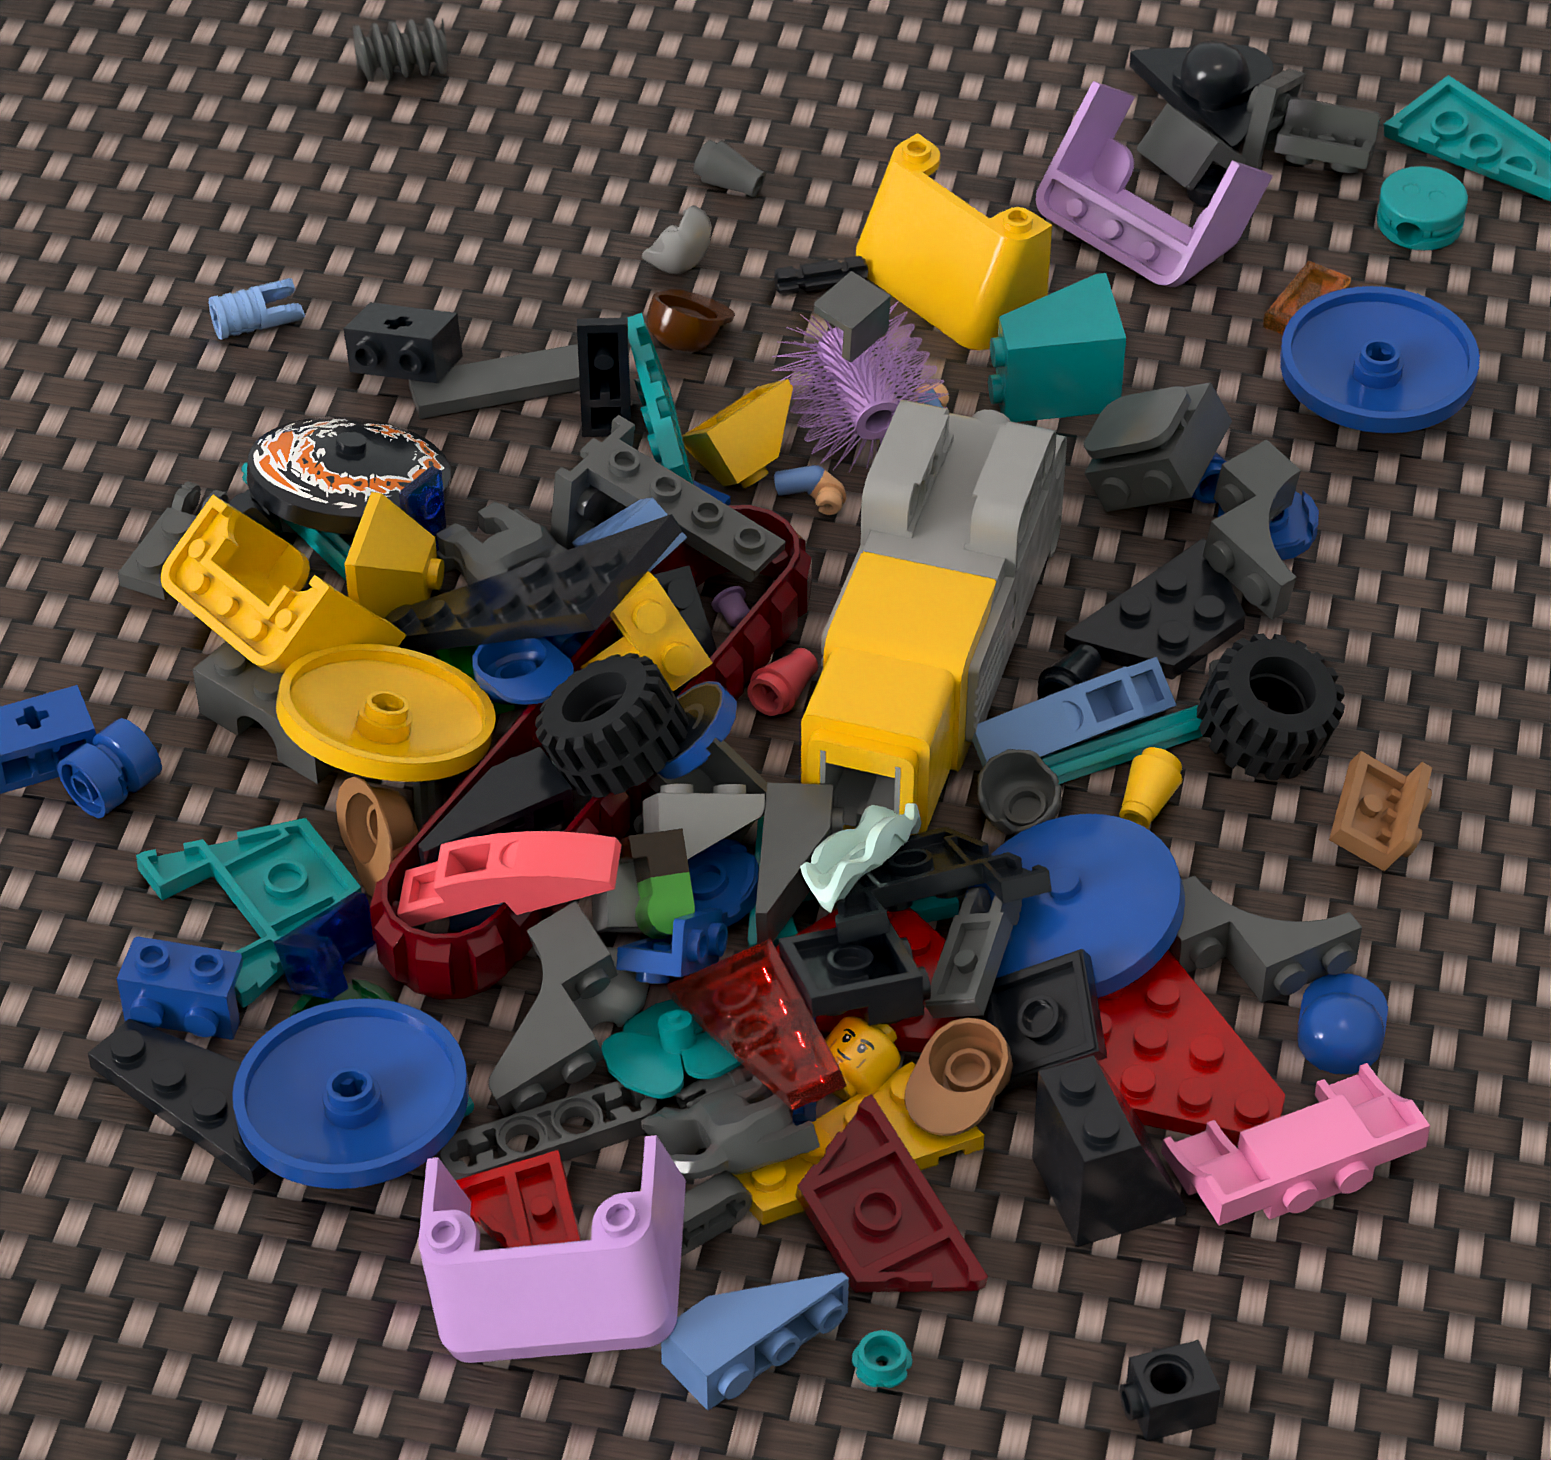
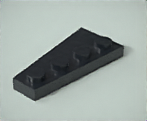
M131 1019L124 1022L88 1053L90 1067L251 1184L255 1185L270 1172L249 1152L239 1134L233 1108V1086L237 1071L241 1065L240 1062Z

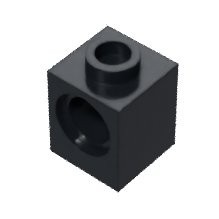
M1199 1340L1129 1357L1126 1383L1120 1385V1398L1127 1418L1130 1421L1137 1419L1147 1442L1216 1424L1221 1389ZM1167 1390L1173 1392L1174 1394H1165L1159 1391Z

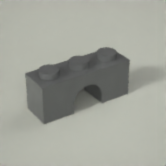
M227 641L193 668L199 713L237 736L241 735L256 721L259 722L268 731L275 743L278 761L316 784H319L336 769L301 749L281 727L276 713V701L280 680L284 673L265 671L249 661Z

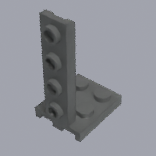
M620 415L612 420L611 435L602 443L592 438L581 448L580 456L583 460L571 471L561 467L555 472L550 533L555 541L567 550L575 548L572 542L636 501L645 498H654L667 515L672 514L682 532L687 536L683 541L684 543L745 581H753L785 549V540L633 448L635 424Z

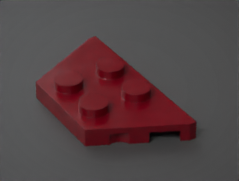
M871 1094L864 1097L851 1121L842 1132L838 1131L826 1147L825 1154L819 1163L812 1165L797 1185L795 1195L840 1270L849 1278L848 1283L853 1291H978L985 1288L988 1279L986 1272L874 1096Z

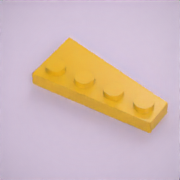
M913 1061L896 1070L878 1091L873 1094L920 1170L938 1165L939 1157L962 1150L964 1155L984 1149V1134L976 1126L962 1134L937 1136L922 1130L914 1123L905 1104L906 1084L916 1066ZM858 1093L817 1118L816 1121H812L819 1141V1148L782 1162L764 1166L752 1172L735 1175L751 1193L753 1200L749 1211L762 1225L804 1211L795 1197L797 1185L812 1165L819 1163L825 1154L826 1147L838 1131L842 1132L857 1113L858 1105L866 1097L865 1095Z

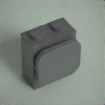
M1211 382L1187 387L1173 386L1120 397L1109 403L1102 410L1084 441V448L1092 458L1084 474L1106 512L1191 498L1231 425L1232 419Z

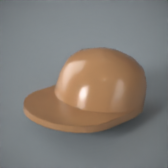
M963 1018L949 1022L934 1033L926 1044L905 1089L906 1109L918 1127L933 1135L954 1136L974 1128L986 1116L995 1097L1008 1084L1013 1069L1009 1045L999 1029L982 1019Z

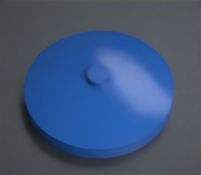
M1380 286L1341 289L1324 294L1304 305L1289 320L1283 333L1280 353V368L1285 383L1292 394L1303 405L1317 415L1341 426L1375 433L1416 431L1436 425L1450 418L1470 399L1477 382L1480 363L1479 348L1472 332L1451 310L1420 294Z
M1104 814L1063 816L1042 822L1020 832L991 854L995 856L1009 852L1021 857L1022 868L1032 871L1033 866L1038 864L1046 867L1049 870L1052 889L1051 892L1022 899L1023 906H1021V912H1019L1020 917L1017 925H1013L996 978L1083 949L1091 956L1097 997L1100 998L1126 987L1148 972L1168 951L1180 929L1185 909V891L1175 859L1160 838L1142 825L1130 820ZM982 883L968 887V889H971V887L978 886L985 887V889L988 890L989 895H991L990 899L993 902L994 896L996 894L987 886V884Z
M347 999L329 1002L306 1009L285 1019L265 1033L249 1050L237 1071L233 1086V1108L239 1134L245 1146L257 1161L270 1171L290 1181L307 1186L330 1189L358 1188L383 1183L402 1176L427 1162V1159L436 1155L453 1137L463 1120L469 1098L465 1059L453 1035L439 1021L421 1010L405 1004L381 999Z

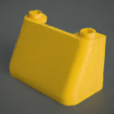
M917 133L894 148L858 241L856 256H861L866 260L868 279L941 332L967 349L987 350L990 348V339L998 337L999 316L1048 295L1052 225L1035 213L1022 207L1010 208L992 218H988L929 177L939 168L940 151L933 143Z
M214 494L195 518L162 567L161 583L166 592L249 661L270 673H284L294 661L310 652L347 644H379L398 647L406 637V634L392 623L356 603L316 575L308 583L312 588L301 591L307 582L310 571L307 557L291 543Z

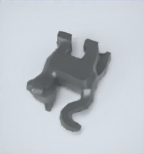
M493 502L478 511V527L485 534H495L485 542L478 540L466 527L457 523L436 534L439 549L436 551L437 559L444 560V572L458 570L468 585L524 566L534 559L547 558L567 551V549L555 541L546 526L535 523L518 509L512 510L506 505Z
M767 1065L755 1070L752 1080L738 1086L712 1092L700 1099L689 1109L664 1107L656 1114L647 1116L641 1121V1127L647 1132V1136L657 1135L685 1179H702L723 1171L740 1175L791 1159L799 1154L808 1153L820 1147L814 1124L810 1120L798 1126L792 1121L789 1110L796 1107L795 1102L799 1099L797 1092L788 1084L775 1089L774 1082L778 1080L777 1075ZM700 1149H707L704 1153L695 1155Z

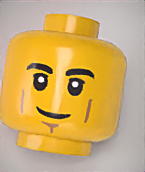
M849 1016L843 1018L816 1050V1062L819 1066L816 1072L817 1078L831 1093L843 1101L849 1100L858 1093L865 1096L873 1095L899 1068L901 1056L894 1044V1041L897 1039L895 1031L886 1024L869 1026L866 1020L860 1017Z

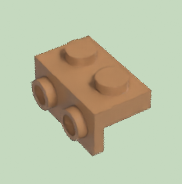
M1360 751L1349 762L1329 841L1383 871L1389 868L1401 855L1405 858L1410 856L1421 839L1422 829L1418 827L1420 816L1426 809L1432 796V790L1428 788L1432 767L1421 762L1406 777Z

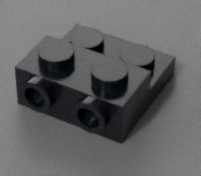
M889 919L890 932L844 944L839 943L836 928L779 939L780 959L812 1018L823 1015L838 1016L848 1010L859 1008L867 1024L871 1026L876 1024H895L906 1018L924 1015V1001L931 998V986L927 971L923 966L917 967L913 960L908 939L898 936Z

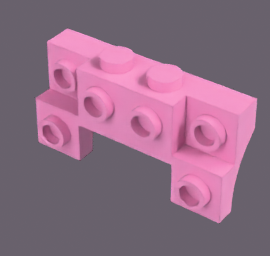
M1366 1063L1360 1065L1357 1075L1328 1085L1325 1079L1317 1081L1315 1097L1319 1103L1240 1132L1238 1148L1226 1137L1216 1121L1212 1120L1207 1122L1206 1131L1177 1142H1174L1171 1136L1164 1138L1161 1153L1187 1194L1190 1196L1198 1192L1220 1226L1259 1210H1263L1269 1220L1289 1212L1300 1213L1309 1209L1316 1202L1341 1192L1345 1194L1353 1193L1373 1180L1375 1166L1425 1148L1430 1125L1413 1100L1402 1098L1393 1093Z

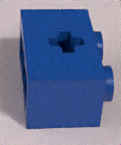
M78 685L0 706V794L59 777L57 768L59 761L83 744L93 745L92 741L96 731Z

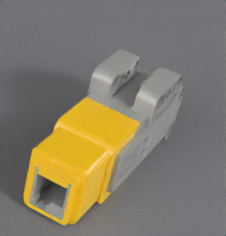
M900 400L865 481L861 503L860 548L823 631L821 640V655H823L821 666L823 668L801 721V784L833 785L834 807H844V830L855 829L861 820L864 810L871 805L882 806L893 810L895 814L902 815L904 814L906 803H915L918 806L921 817V827L918 833L926 832L949 771H959L961 769L970 744L973 742L972 738L977 730V724L986 720L1047 557H1053L1057 547L1062 521L1067 438L1066 436L1057 435L1056 430L1012 422L1004 414L995 410L984 409L976 412L972 417L949 413L948 408Z

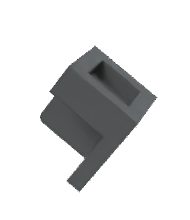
M851 271L815 301L814 313L843 331L842 357L850 363L853 362L888 332L891 295Z

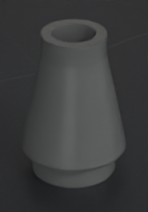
M708 140L698 153L693 172L701 176L702 183L742 192L751 197H755L759 193L766 178V172L755 167L723 140L718 143Z

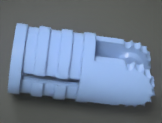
M292 278L250 287L249 290L243 289L236 291V293H226L219 297H209L210 315L218 338L220 340L226 339L231 335L237 336L244 332L249 333L256 329L263 330L304 319V311L299 303H288L287 305L266 309V303L287 298L294 293L295 286Z

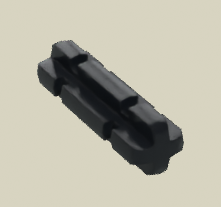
M854 256L844 258L841 263L834 259L801 264L799 269L793 268V266L777 268L774 272L775 287L780 295L796 294L801 288L805 292L832 288L851 271L868 280V266L864 258Z

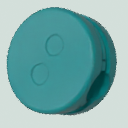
M1415 166L1400 169L1388 176L1381 186L1377 211L1378 227L1390 241L1408 249L1425 251L1446 247L1456 241L1463 231L1468 203L1466 188L1455 176L1437 168Z

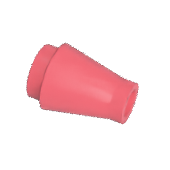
M796 648L789 655L754 671L747 689L752 705L759 712L768 716L789 712L795 705L809 679L818 670V662L815 656L807 649Z

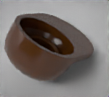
M668 289L653 295L647 314V327L655 339L671 349L698 352L705 349L713 341L720 326L733 321L735 313L722 303L689 291Z

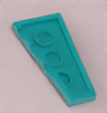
M1449 75L1384 123V137L1551 202V141Z
M642 313L627 317L628 338L639 378L634 379L642 403V415L650 434L647 437L653 457L656 462L694 485L671 388Z

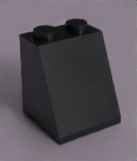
M1094 1055L1038 1071L1032 1159L1076 1247L1186 1215V1206L1140 1118Z

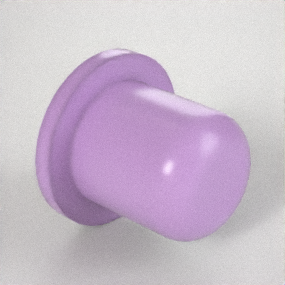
M740 586L729 587L715 596L711 604L714 611L722 613L726 622L731 627H736L750 611L744 601L746 592Z

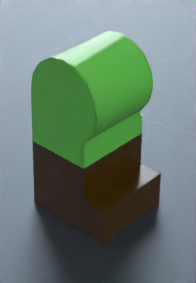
M683 828L631 835L618 840L622 844L619 864L634 863L640 896L635 909V920L638 928L646 936L653 939H665L672 936L674 919L695 912Z

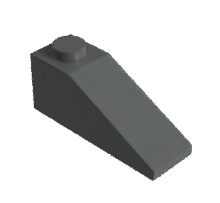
M767 782L755 912L757 948L770 947L811 891L802 875L800 866L806 861L811 863V856L815 848L830 835L844 830V807H834L833 785Z

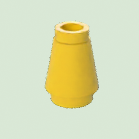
M1150 747L1144 749L1141 755L1134 757L1122 808L1119 813L1120 818L1135 822L1146 829L1149 828L1151 822L1182 783V764L1176 756L1166 750Z

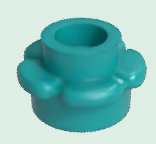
M879 1330L867 1334L860 1341L853 1352L852 1364L857 1367L856 1376L865 1385L892 1388L900 1385L907 1378L906 1370L912 1366V1354L900 1336L890 1331ZM885 1361L888 1362V1364L885 1366H879L876 1362Z

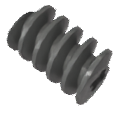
M431 17L425 18L422 31L420 32L413 19H408L404 33L400 32L395 21H390L386 35L382 34L377 23H371L368 37L364 36L358 24L352 26L357 73L363 69L369 82L374 81L377 68L382 69L387 80H392L395 66H399L405 78H410L413 64H417L423 77L428 76L430 65L435 62L441 75L446 74L448 53L443 18L440 30H437Z

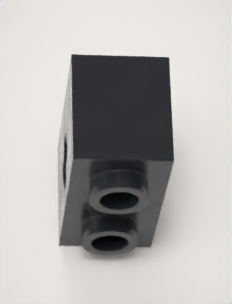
M370 302L343 328L349 370L353 373L438 383L463 357L458 314L454 312Z

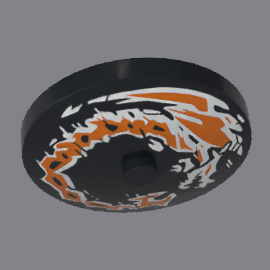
M318 417L294 421L265 433L253 444L248 454L247 484L254 498L267 510L289 522L325 532L355 535L371 492L382 493L417 523L421 524L435 516L445 506L450 491L451 469L447 458L440 449L424 437L410 430L371 419Z

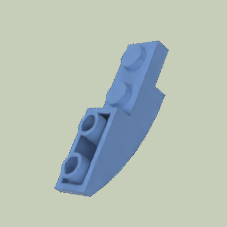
M1154 657L1077 684L976 724L977 730L973 735L972 741L983 767L990 758L1007 749L1031 750L1038 753L1041 758L1164 712L1177 705L1158 658Z

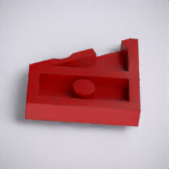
M558 1150L455 1180L471 1201L470 1216L502 1248L582 1241L564 1164Z

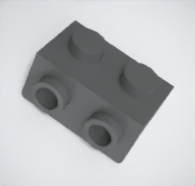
M1291 97L1288 101L1284 126L1277 136L1275 152L1286 154L1285 159L1289 162L1312 164L1314 159L1330 162L1331 168L1336 171L1357 173L1359 168L1367 169L1373 158L1381 115L1375 111Z

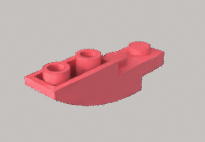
M561 831L497 833L441 844L437 862L405 870L397 915L401 920L413 927L504 902L516 915L614 890L622 844L615 837Z

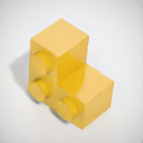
M647 571L610 613L611 618L623 634V637L580 668L583 669L592 662L604 660L612 655L620 654L622 657L628 653H635L640 657L647 656L657 665L672 691H675L713 663L657 578Z

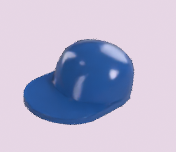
M543 637L482 644L478 646L472 656L475 681L486 692L491 701L499 704L531 705L543 703L551 697V692L559 684H562L570 675L575 673L571 660Z
M1328 974L1313 981L1303 994L1297 1029L1298 1047L1305 1059L1318 1069L1333 1074H1354L1359 1072L1360 1065L1368 1063L1371 1066L1378 1060L1384 1044L1388 1005L1384 994L1369 980L1353 974Z

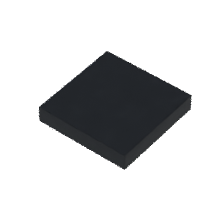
M1080 949L995 979L984 1014L985 1021L999 1029L1011 1051L1013 1069L1008 1084L1002 1090L1003 1092L1037 1082L1038 1071L1092 1055L1098 1061L1107 1058L1091 956L1086 951Z

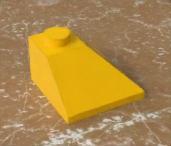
M786 379L756 387L682 435L685 448L723 486L740 483L743 488H746L761 480L769 473L765 466L779 457L793 391L791 383Z
M371 492L345 561L348 597L377 616L385 619L390 612L402 605H412L429 599L432 590H439L442 586L444 560L437 559L435 536L382 493Z

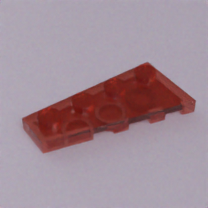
M771 939L667 985L673 1002L682 1010L689 1012L692 1019L790 1109L795 1110L811 1102L821 1100L825 1096L847 1086L834 1056Z

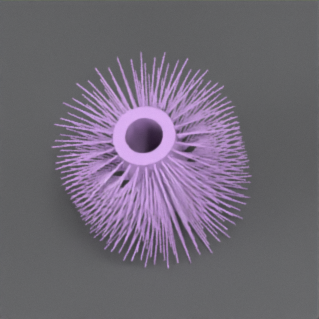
M908 311L902 313L901 315L903 316L889 324L890 326L899 320L900 322L895 326V329L890 330L894 325L888 328L887 334L879 338L875 342L877 343L875 346L874 344L871 345L851 363L842 357L843 331L838 327L832 329L826 320L825 322L830 329L828 332L821 325L820 327L825 332L810 322L822 333V338L814 332L812 333L815 336L803 330L800 332L791 329L819 340L818 344L778 342L814 349L772 357L803 358V360L774 370L796 371L782 380L786 378L789 380L809 372L807 375L789 380L792 383L791 385H793L792 387L803 385L796 390L808 386L793 393L792 395L805 390L797 394L800 396H791L793 397L791 399H798V402L804 399L803 401L810 399L799 406L796 405L798 403L796 401L794 404V409L796 410L790 411L791 413H805L807 417L815 414L805 421L820 414L819 417L808 421L816 420L815 422L801 424L799 420V424H797L800 428L807 427L812 430L816 427L826 426L816 432L818 433L827 428L826 431L815 435L816 433L810 435V430L807 433V438L811 439L809 441L821 438L817 446L834 433L839 432L825 443L838 436L836 440L822 447L824 448L834 443L822 459L823 461L827 459L826 457L834 450V446L841 438L845 437L835 448L852 433L851 438L832 453L834 454L849 442L837 465L862 438L859 451L851 468L865 446L867 439L872 440L867 463L868 468L870 455L871 460L873 458V442L875 440L877 451L876 439H880V444L882 443V438L885 436L900 400L909 399L908 401L912 400L915 402L935 397L920 402L925 403L945 396L943 395L945 393H926L936 386L922 393H917L937 384L934 382L939 381L941 383L938 385L945 381L928 379V375L918 379L930 371L912 379L914 376L927 371L924 369L929 368L923 363L929 357L913 348L915 346L918 348L920 344L913 343L917 341L914 339L915 337H909L915 325H905L907 327L903 329H910L907 331L908 333L905 336L902 334L896 339L890 340L906 331L904 330L892 337L894 333L903 330L900 329L902 327L898 328V326L905 319L904 317L907 316ZM910 343H913V344H911V345H909V346L903 348L902 350H900L901 347H904V346H906V345H908V344H910ZM912 346L911 348H909V349L906 350L905 352H902V351L905 350L906 348ZM817 352V354L794 355V354ZM915 358H918V359H916L915 361H913V362L907 364L909 361H911V360H913V359H915ZM921 359L920 361H918V362L915 363L914 365H910V364L916 362L917 360ZM805 360H812V361H810V362H806V363H802V364H798V365L786 367V366L793 365V364H796V363H799V362H802V361H805ZM808 364L807 366H804V367L792 368V367H796V366H801V365ZM799 371L802 372V373H799V374H797V375H795V376H793V377H790L791 375H793V374H795V373H797V372H799ZM934 383V384H932V385H930V386H927V387H925V388H923V389H920V390H918V391H916V392H912L913 390H915V389H917V388H920V387L926 386V385H928V384ZM929 396V397H925V398L913 400V399H915V398H917V397ZM813 400V402H811V403H809V404H807V405H805V406H802V405H804L805 403H807V402ZM855 427L852 431L847 433L850 428ZM859 435V436H860L859 439H858V440L854 443V445L850 448V446L852 445V443L855 441V439H856L857 436ZM814 447L813 453L819 451L820 449L816 450V447Z

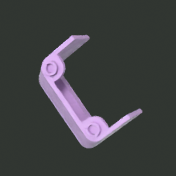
M1093 81L1037 189V208L1041 215L1150 281L1166 287L1180 286L1236 245L1273 176L1260 169L1232 160L1208 207L1201 212L1193 228L1187 226L1124 189L1132 175L1134 159L1131 151L1125 145L1116 141L1114 137L1135 97L1127 92Z
M657 1135L645 1136L641 1191L619 1193L606 1199L594 1214L591 1240L479 1251L480 1232L478 1226L470 1217V1199L439 1158L427 1159L418 1244L439 1337L454 1358L465 1363L647 1348L658 1345L672 1333L677 1322L686 1180Z

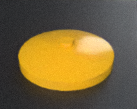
M347 644L310 652L298 658L282 675L276 701V713L281 727L301 749L335 768L364 777L388 781H431L454 776L470 769L487 754L491 746L496 721L494 706L489 696L479 687L477 682L461 670L442 660L420 652L379 644Z

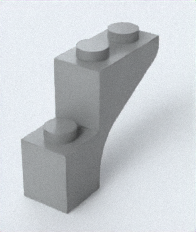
M692 784L661 785L660 793L643 800L644 834L683 828L688 860L761 817L765 810V794H746V785L742 784L713 786V793H693ZM633 862L618 865L614 890L592 895L593 928L596 933L642 932L635 920V909L640 896Z

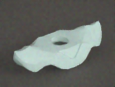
M906 803L904 814L898 815L888 808L871 805L864 810L861 820L855 829L838 831L827 837L815 848L811 856V863L806 861L800 868L810 890L824 909L831 913L834 904L838 900L844 899L854 884L864 874L881 866L883 862L908 841L911 834L919 832L921 817L918 806L915 803Z

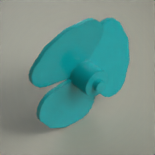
M716 994L684 995L654 1004L633 1016L625 1023L623 1032L615 1033L604 1040L601 1051L609 1073L627 1089L652 1098L663 1099L672 1097L681 1091L685 1082L684 1071L694 1078L713 1079L742 1065L755 1050V1030L746 1023L732 1022L700 1033L723 1015L725 1011L724 999Z

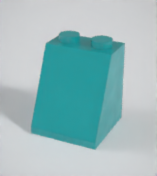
M1106 273L1092 275L999 316L998 337L990 339L991 361L993 367L996 368V374L988 376V391L991 404H999L1001 413L1008 417L1010 421L1023 422L1100 414L1109 403L1121 397L1126 335Z

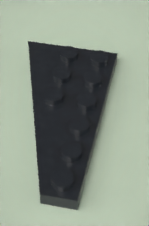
M670 514L547 558L534 559L524 566L412 605H402L390 612L385 619L406 634V637L398 647L416 652L594 631L678 537L682 529L674 516Z

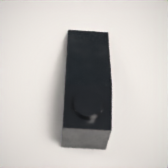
M628 318L577 319L582 437H608L611 435L612 420L618 415L631 422Z
M541 747L491 767L418 845L420 865L423 866L437 862L441 844L497 833L565 830L574 820L571 785Z

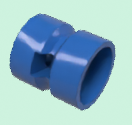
M123 718L115 720L96 734L92 741L93 745L88 743L81 745L59 761L57 767L61 782L70 797L82 810L96 818L104 817L126 801L127 791L132 793L139 791L158 777L162 771L161 759L148 736L134 723Z

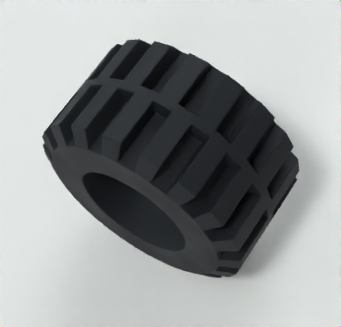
M1264 633L1253 634L1250 641L1243 637L1237 640L1232 648H1227L1222 654L1199 698L1197 718L1202 720L1199 726L1202 736L1211 738L1210 749L1215 755L1222 753L1226 757L1224 763L1233 769L1238 765L1245 769V775L1256 778L1258 773H1262L1267 780H1278L1281 774L1289 779L1298 776L1302 769L1305 771L1310 769L1326 747L1344 714L1345 705L1341 701L1345 694L1343 686L1335 684L1339 676L1334 668H1326L1323 664L1325 658L1318 652L1312 654L1306 650L1307 644L1296 640L1295 644L1288 642L1284 635L1274 634L1272 639H1268ZM1259 700L1272 704L1282 713L1267 708Z
M628 653L622 657L620 654L612 655L604 660L592 662L579 671L577 670L551 692V697L542 704L540 708L541 714L536 717L535 726L538 729L535 732L538 740L557 769L571 785L572 790H576L579 795L585 797L592 794L594 798L605 797L610 793L616 795L625 792L628 788L637 787L647 781L646 779L661 771L666 766V762L674 758L680 750L677 744L685 741L688 733L685 727L689 725L685 710L657 665L647 656L640 657L635 653Z

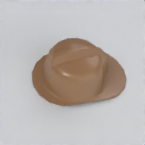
M354 776L346 779L339 788L336 802L337 822L340 835L353 858L361 883L367 894L373 897L376 883L385 877L389 870V864L416 837L419 831L413 820L408 802L399 791L388 787H371L364 779Z

